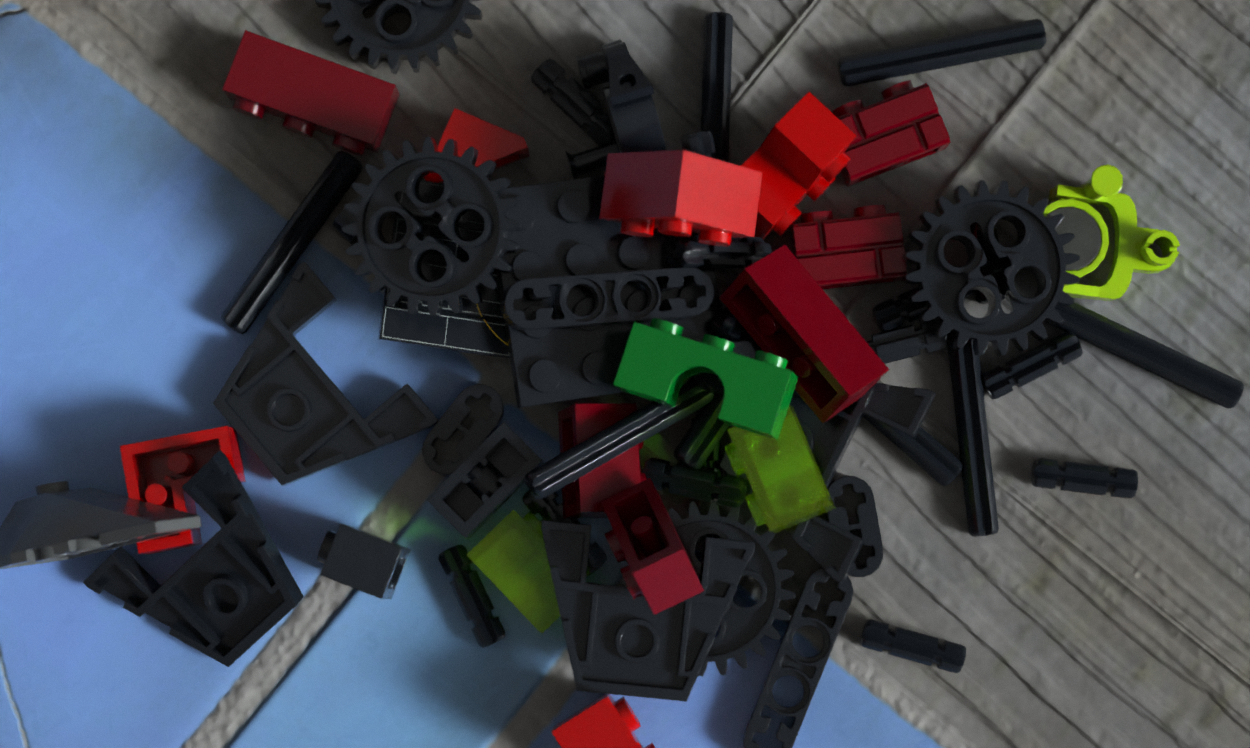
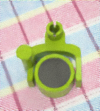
M1109 164L1097 167L1092 173L1091 179L1080 185V187L1058 184L1049 190L1048 201L1055 202L1046 206L1043 215L1047 219L1057 214L1064 216L1060 224L1055 228L1057 234L1073 233L1075 236L1069 243L1063 246L1064 253L1080 255V260L1066 266L1067 273L1081 278L1094 271L1106 256L1109 246L1108 227L1101 214L1089 204L1105 206L1109 209L1113 218L1115 250L1112 266L1106 281L1100 287L1084 284L1064 286L1063 291L1072 298L1113 301L1121 298L1130 285L1133 272L1145 274L1159 273L1169 268L1179 254L1177 247H1180V244L1172 232L1137 227V212L1134 202L1130 196L1118 193L1123 185V176L1115 166ZM1157 244L1161 249V257L1155 255L1153 249L1148 248L1149 245Z

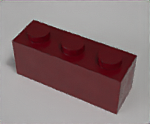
M247 30L243 34L222 89L229 99L234 101L232 108L242 114L262 120L264 113H269L284 119L282 127L289 131L312 138L314 131L334 137L333 146L358 156H362L364 149L378 153L400 96L395 84Z
M786 245L745 268L719 297L764 352L788 360L786 369L793 371L798 377L795 386L796 392L822 423L860 399L889 371V368Z

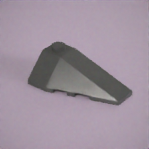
M68 481L36 486L37 496L15 502L0 526V569L70 560L202 527L200 516L95 488L69 490Z

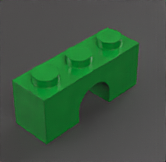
M652 318L650 326L634 322L613 384L623 392L675 407L680 389L689 378L700 373H711L720 377L725 391L724 401L718 418L727 425L778 440L798 380L793 371L786 369L787 359L760 350H756L754 359L733 353L735 343L709 334H704L702 342L681 336L683 327L657 318Z

